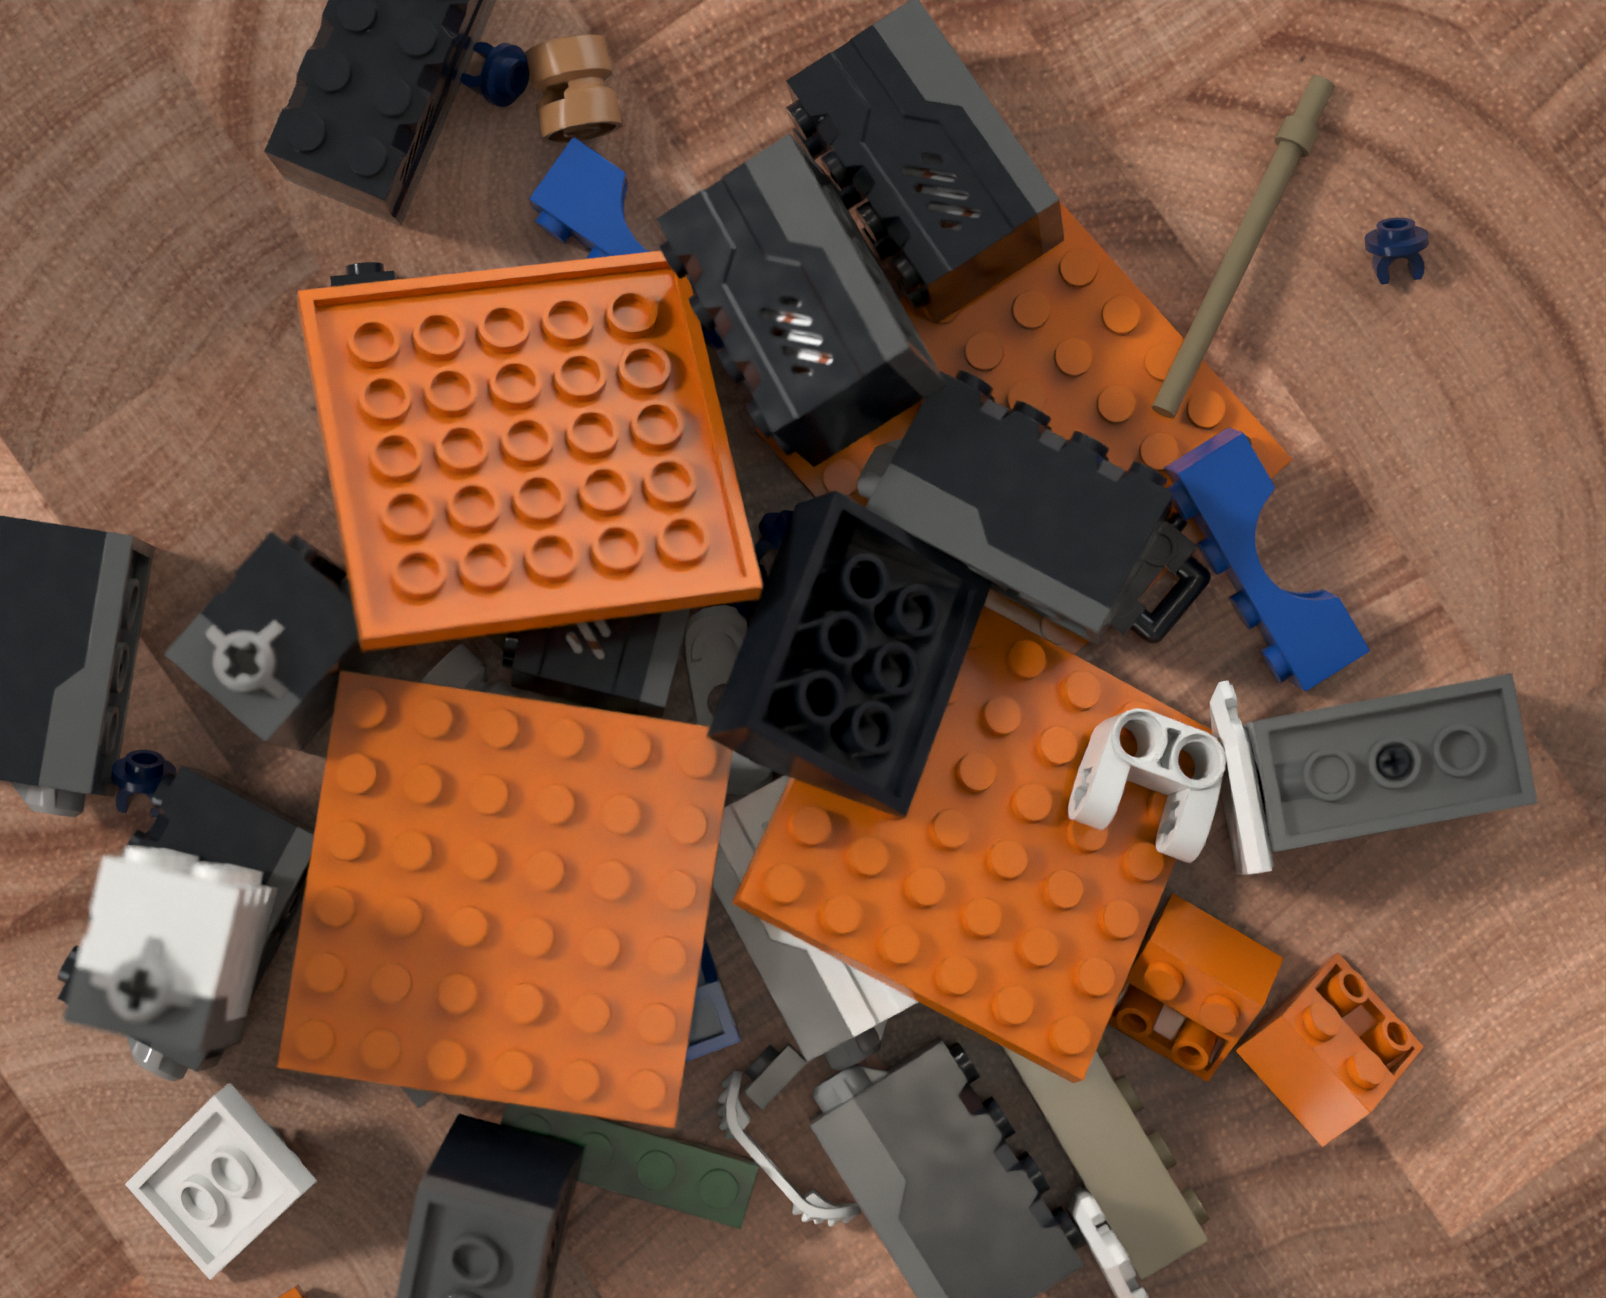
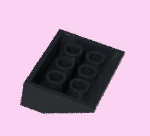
M838 491L797 503L706 736L761 767L898 818L906 817L992 583Z

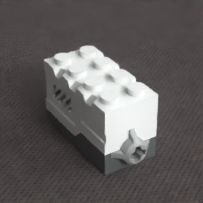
M784 775L724 808L712 886L806 1061L809 1062L823 1054L831 1069L842 1071L879 1051L889 1018L918 1003V1001L732 904L790 777Z
M126 846L124 857L103 856L90 908L92 919L88 935L82 940L62 1021L197 1054L239 1043L278 888L261 884L264 874L262 871L225 863V865L219 863L201 864L198 863L199 856L166 848H135Z

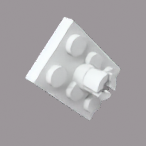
M229 1083L216 1093L125 1185L208 1279L211 1280L313 1186L317 1180L302 1164L299 1157L286 1146L279 1131L266 1123L258 1115L256 1109Z

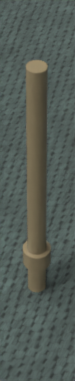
M1317 75L1312 76L1293 116H1286L1274 139L1278 147L1151 406L1155 412L1164 417L1175 418L1300 158L1308 157L1319 135L1316 125L1335 88L1334 84L1328 79Z

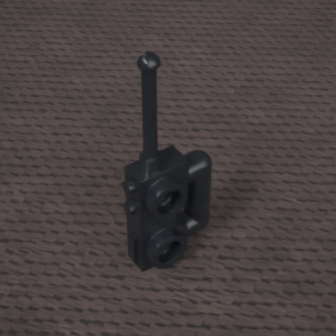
M1245 435L1252 446L1251 439L1247 435ZM1173 511L1167 518L1110 623V626L1123 637L1131 629L1147 643H1159L1208 586L1211 580L1208 568L1192 556L1198 546L1181 533L1188 522L1184 521L1178 512ZM1166 568L1180 579L1151 613L1137 600L1161 571Z

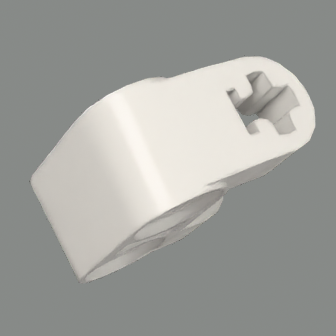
M1136 708L1108 718L1097 725L1091 735L1068 805L1069 819L1099 830L1105 829L1117 811L1126 780L1168 796L1156 836L1157 852L1191 863L1202 851L1211 828L1226 766L1224 749L1219 741L1207 732L1149 710ZM1122 727L1130 730L1136 738L1137 752L1134 757L1127 754L1121 747L1119 737ZM1181 749L1189 753L1193 758L1195 774L1192 779L1185 776L1179 767L1178 757Z

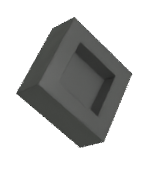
M790 1043L780 1052L770 1044L744 1071L752 1080L745 1088L744 1093L763 1110L807 1064L805 1057Z

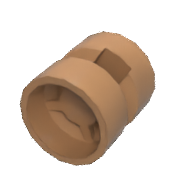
M585 34L553 39L535 45L525 52L532 88L543 93V98L536 104L543 142L568 143L573 137L579 141L593 139L617 131L622 127L616 91L604 83L612 75L604 36Z

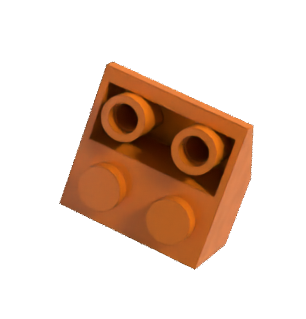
M1172 893L1145 933L1107 1024L1208 1082L1263 1008L1284 958Z
M1337 952L1263 1018L1235 1051L1323 1147L1369 1115L1424 1046L1410 1032L1407 1025L1398 1019L1367 985L1364 978Z

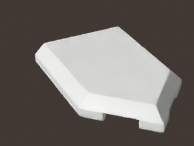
M1227 680L1218 683L1210 700L1212 736L1219 741L1226 756V766L1220 790L1236 875H1249L1272 871L1271 867H1274L1251 742L1246 726H1243L1240 718H1238L1236 709L1238 706L1237 697L1233 685L1229 684Z
M1078 1186L1073 1189L1067 1209L1115 1297L1149 1298L1144 1288H1140L1134 1278L1137 1276L1113 1231L1104 1223L1106 1218L1094 1197L1085 1187Z

